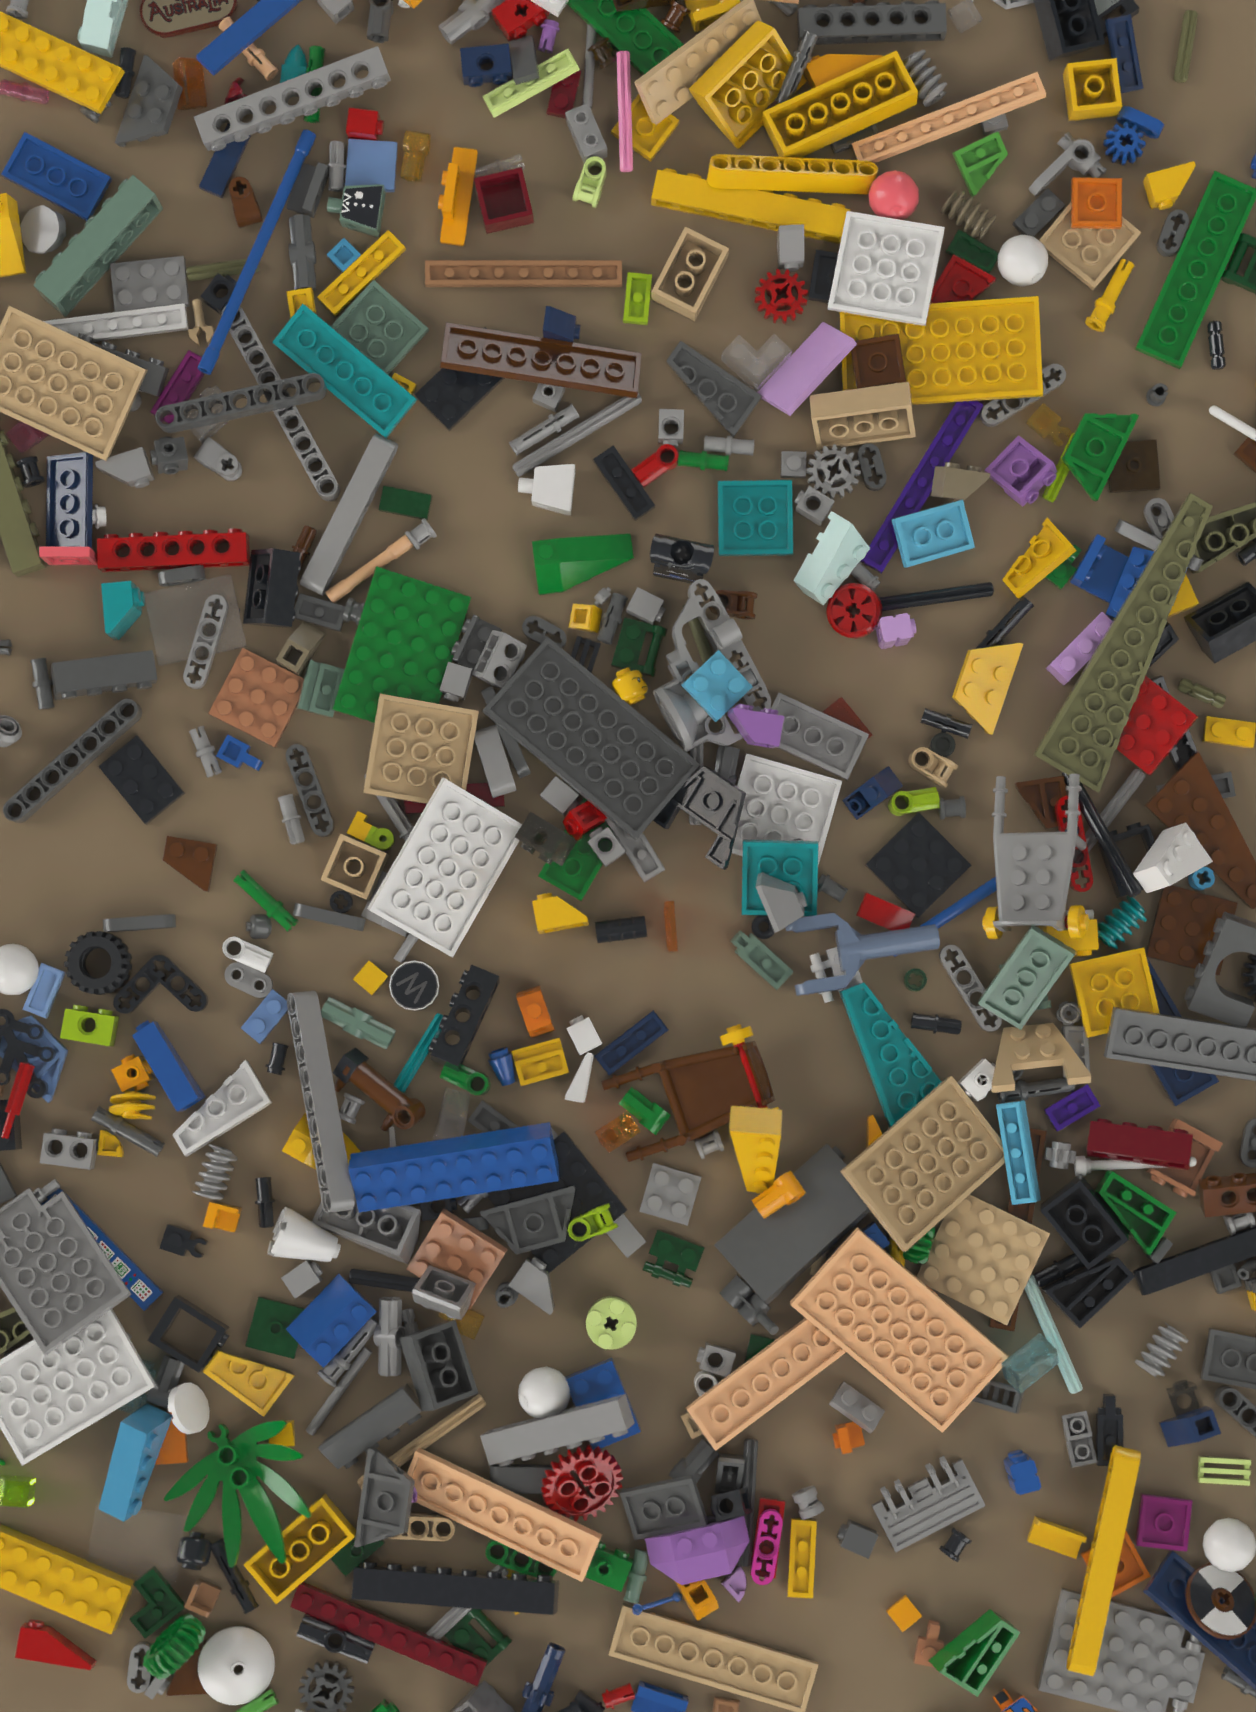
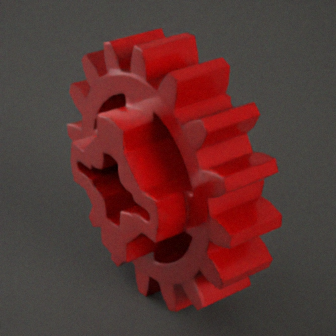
M776 269L774 276L767 272V280L761 278L759 280L761 287H756L755 293L759 296H756L754 301L755 303H761L758 306V312L765 311L764 319L772 316L773 323L775 324L778 318L782 319L783 324H786L788 317L795 321V313L802 315L803 308L801 306L807 305L808 300L802 298L808 295V290H802L805 282H797V273L792 277L789 276L788 269L785 271V274H781L780 270ZM793 289H795L797 292V301L795 300V297L792 296ZM786 291L785 298L782 297L780 300L778 299V301L776 302L777 294L781 295ZM765 292L771 299L769 305L765 300Z

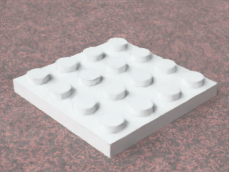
M847 211L828 310L926 326L945 227Z
M746 753L737 787L744 791L746 796L732 854L743 857V839L819 841V865L842 781Z

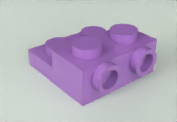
M1019 435L984 470L985 473H990V478L1000 485L1005 493L1022 507L1027 502L1032 504L1039 496L1038 491L1044 485L1050 486L1056 479L1055 473L1057 472L1054 462Z

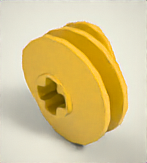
M125 1091L124 1094L113 1095L110 1097V1102L115 1105L109 1107V1112L126 1119L151 1120L152 1116L142 1114L140 1111L153 1110L155 1106L141 1103V1100H155L156 1096L136 1091Z

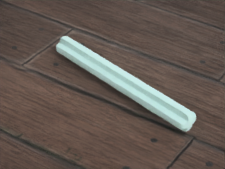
M1031 1274L1025 1287V1292L1067 1388L1071 1394H1075L1083 1389L1040 1288Z

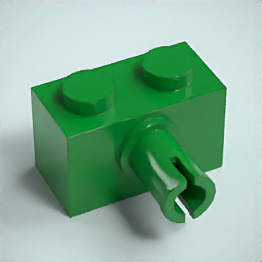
M600 1541L585 1578L622 1592L633 1564V1559L629 1557L630 1554L618 1548L612 1551L605 1548L606 1544Z

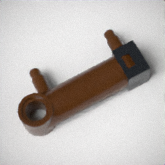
M354 1048L343 1055L332 1072L338 1077L334 1086L335 1091L340 1092L350 1081L383 1108L388 1115L381 1126L382 1131H388L393 1124L403 1130L410 1129L425 1117L424 1104L416 1098L407 1097L366 1063L369 1058L360 1050Z

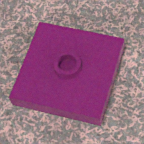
M1140 1493L1135 1545L1187 1552L1193 1501L1185 1498Z

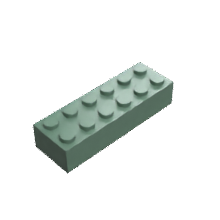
M134 175L122 181L118 187L119 191L113 197H109L104 201L101 211L96 216L93 215L87 220L83 231L80 234H75L70 239L69 246L64 252H59L53 258L52 265L46 271L40 272L35 279L36 283L33 286L43 299L64 317L74 309L110 269V264L115 263L163 210L156 194Z

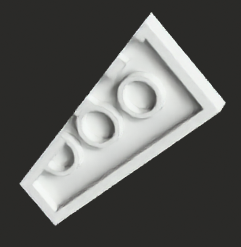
M247 1060L239 1066L240 1068L232 1076L230 1075L223 1082V1085L214 1094L208 1097L198 1111H195L172 1134L184 1156L188 1157L272 1104Z

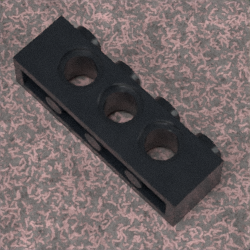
M471 965L469 971L464 970L459 982L462 987L459 993L454 992L449 1006L452 1007L448 1016L444 1015L440 1022V1035L438 1039L434 1037L428 1051L431 1052L432 1061L458 1072L460 1071L500 983L498 975ZM470 990H477L480 993V996L474 1000L469 999L466 995ZM461 1012H466L470 1015V1018L466 1022H459L456 1016ZM449 1035H457L460 1040L457 1044L450 1045L446 1042V1038Z

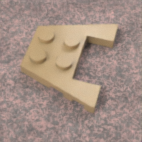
M1054 1023L1026 1025L1021 1030L1017 1027L1003 1028L991 1090L992 1093L1015 1091L1013 1070L1063 1066L1068 1085L1091 1083V1073Z

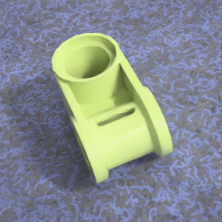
M593 156L586 160L573 193V201L581 200L592 204L594 208L597 207L606 178V165L602 158ZM592 166H598L602 171L598 175H592L589 173V169Z

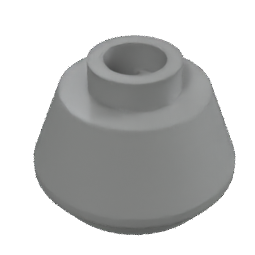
M0 715V747H8L21 738L22 729L14 718Z

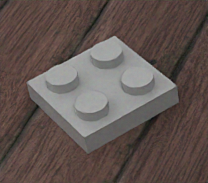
M653 1163L639 1212L688 1226L701 1176Z

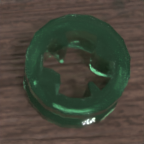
M911 969L904 976V985L912 992L920 991L927 983L926 974L920 969ZM911 974L921 976L920 986L910 985L908 980H911V977H909Z

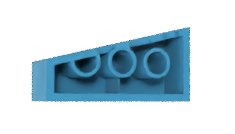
M147 1403L121 1421L99 1510L123 1522L131 1516L138 1514L142 1507V1498L173 1415Z

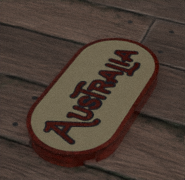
M142 0L140 17L147 30L156 36L169 38L219 26L224 18H232L231 16L237 8V0Z

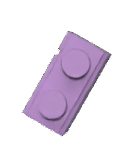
M907 613L898 614L895 617H881L876 627L878 645L881 649L892 648L893 645L896 647L907 645L916 633L914 618L910 619Z

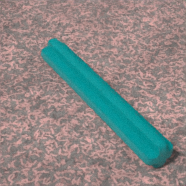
M441 1013L435 1015L393 1084L403 1093L428 1055V1049L433 1038H438L441 1029H439V1025L444 1016Z

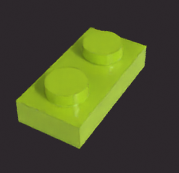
M628 272L623 323L648 325L652 274Z

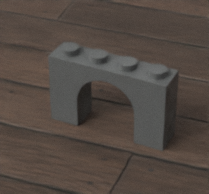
M1224 912L1222 918L1218 917L1214 924V937L1212 941L1208 940L1205 945L1203 954L1206 956L1202 964L1198 963L1194 972L1195 982L1193 986L1189 985L1184 999L1187 1000L1186 1003L1189 1010L1234 1026L1247 1027L1255 1009L1253 1000L1222 988L1215 980V973L1222 959L1232 953L1248 952L1256 955V923Z

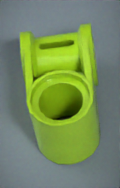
M609 1203L573 1218L568 1226L570 1237L575 1241H584L617 1228L618 1224L614 1223L609 1211ZM600 1214L603 1215V1218H604L606 1224L603 1223V1220H602ZM577 1222H582L586 1225L587 1231L579 1236L573 1232L572 1226Z

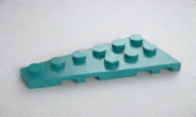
M863 982L839 992L890 1128L942 1081H940L928 1062L909 1038L903 1034L898 1024L888 1015L883 1005Z

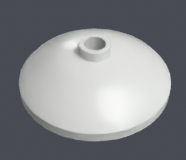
M244 1626L228 1627L215 1633L203 1646L198 1659V1676L204 1690L216 1701L228 1705L245 1704L259 1697L269 1686L275 1669L274 1654L268 1641L259 1632ZM236 1665L243 1666L240 1673L233 1671Z

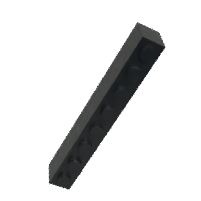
M362 1561V1565L354 1567L352 1599L554 1615L558 1610L559 1580H552L553 1576L537 1575V1579L527 1578L526 1573H512V1577L502 1576L500 1571H487V1575L477 1574L475 1569H462V1573L452 1572V1568L437 1567L436 1571H430L424 1565H412L411 1569H404L402 1564L387 1563V1567H378L377 1562Z

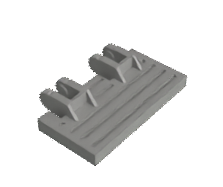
M944 1456L939 1458V1463L948 1476V1479L942 1482L936 1476L934 1467L930 1463L925 1465L934 1486L931 1487L926 1477L907 1486L912 1496L911 1498H908L900 1480L894 1481V1486L903 1499V1502L896 1506L891 1499L888 1489L885 1486L880 1488L890 1509L886 1510L881 1500L872 1504V1507L895 1552L986 1506L962 1459L952 1463L957 1473L954 1475Z

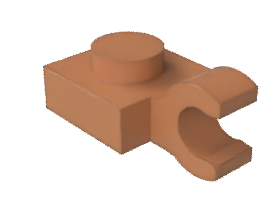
M929 1620L926 1637L918 1636L914 1664L934 1667L928 1660L944 1647V1642L937 1640L940 1631L939 1621Z

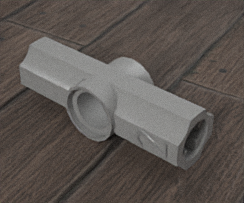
M465 0L459 6L458 11L441 23L438 28L446 41L452 45L472 29L474 31L484 26L489 20L490 15H492V9L505 0Z
M400 1297L379 1298V1324L374 1330L373 1339L375 1345L379 1346L378 1374L380 1376L401 1375L402 1346L399 1338L406 1336L407 1331L402 1326V1299Z

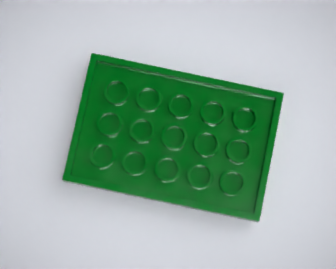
M376 566L332 710L375 723L379 694L439 704L442 692H440L442 680L448 662H452L454 655L451 654V651L459 639L471 597Z

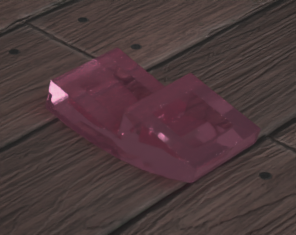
M21 421L6 433L20 453H24L49 436V434Z

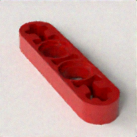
M1068 796L1059 798L1055 804L1059 832H1065L1067 822L1063 823V818L1066 819L1068 816L1065 815L1066 810H1062L1061 806L1065 804V800L1068 802ZM1079 815L1078 836L1086 842L1082 816ZM1087 846L1084 850H1080L1083 854L1082 861L1072 865V868H1079L1085 865L1086 869L1080 870L1082 878H1087V883L1083 884L1084 888H1081L1080 884H1075V880L1079 878L1078 871H1071L1069 885L1076 892H1086L1093 885V874Z

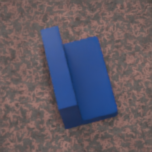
M639 1681L631 1711L686 1712L688 1696Z

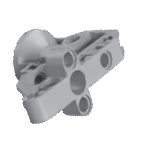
M704 579L696 580L689 586L687 592L689 598L672 627L675 650L667 654L666 658L669 663L667 667L674 679L653 690L655 700L668 727L685 752L706 741L721 746H728L743 738L740 733L735 734L725 715L718 720L721 724L719 732L713 733L710 731L708 723L712 718L681 686L685 682L687 675H692L700 668L697 662L692 660L686 648L687 643L682 635L683 625L691 620L699 619L706 632L705 635L714 649V653L719 650L730 663L731 652L735 655L739 653L741 658L738 659L740 667L744 665L746 667L738 671L753 686L741 698L743 704L753 706V711L760 712L763 708L771 709L770 695L741 640L743 636L737 623L733 618L730 619L719 596L711 584ZM696 586H698L699 588L704 587L705 592L703 593V597L705 601L709 598L712 600L711 602L705 604L702 608L700 604L704 602V600L701 595L696 596L694 594V591H696L697 589ZM708 607H713L717 610L718 617L716 620H709L706 617L705 611ZM736 662L731 663L736 669L739 668ZM759 689V691L754 693L758 699L763 698L762 709L759 706L754 707L753 702L756 701L753 693L749 696L747 694Z

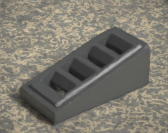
M991 1379L984 1387L982 1398L976 1396L972 1401L1019 1414L1025 1389ZM990 1386H995L992 1400H988ZM1001 1388L1005 1389L1002 1403H998ZM1013 1391L1015 1392L1012 1406H1009L1010 1393Z

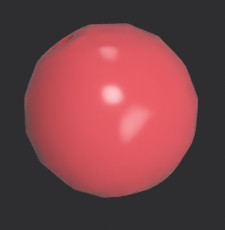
M888 171L879 175L872 182L868 195L869 205L876 216L904 220L917 208L919 189L912 177L905 172Z

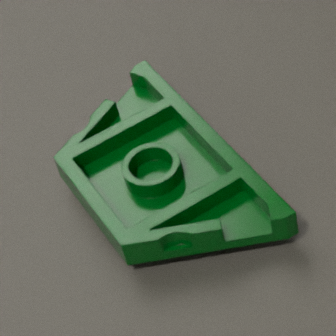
M1085 413L1082 416L1062 460L1093 501L1096 502L1099 499L1139 415H1098L1097 413Z

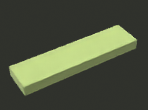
M566 49L538 65V79L517 85L514 79L482 97L495 118L580 69L569 49Z

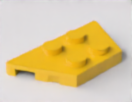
M1017 642L967 651L952 698L966 710L972 719L979 723L987 734L993 735L1023 647L1022 643Z

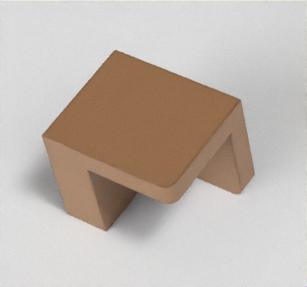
M199 1578L194 1583L184 1608L208 1617L213 1611L222 1588Z

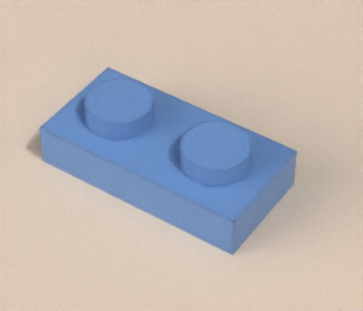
M272 989L241 1029L261 1044L288 1012L287 1000Z

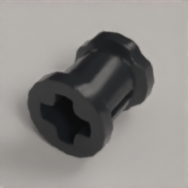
M36 456L26 457L16 462V466L20 468L24 479L22 482L24 488L34 487L45 481L44 477L40 475L37 466L38 458Z
M953 1528L951 1530L952 1535L946 1544L939 1549L954 1561L959 1562L960 1554L967 1544H971L972 1540L959 1530Z

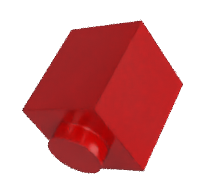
M349 107L346 126L348 139L378 141V135L383 134L384 120H380L379 112Z

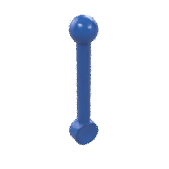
M675 1592L672 1596L644 1605L635 1604L632 1612L635 1615H640L643 1610L671 1601L679 1602L682 1599V1594Z

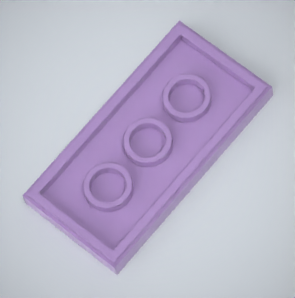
M822 322L757 393L762 396L761 399L791 416L857 343L850 336Z

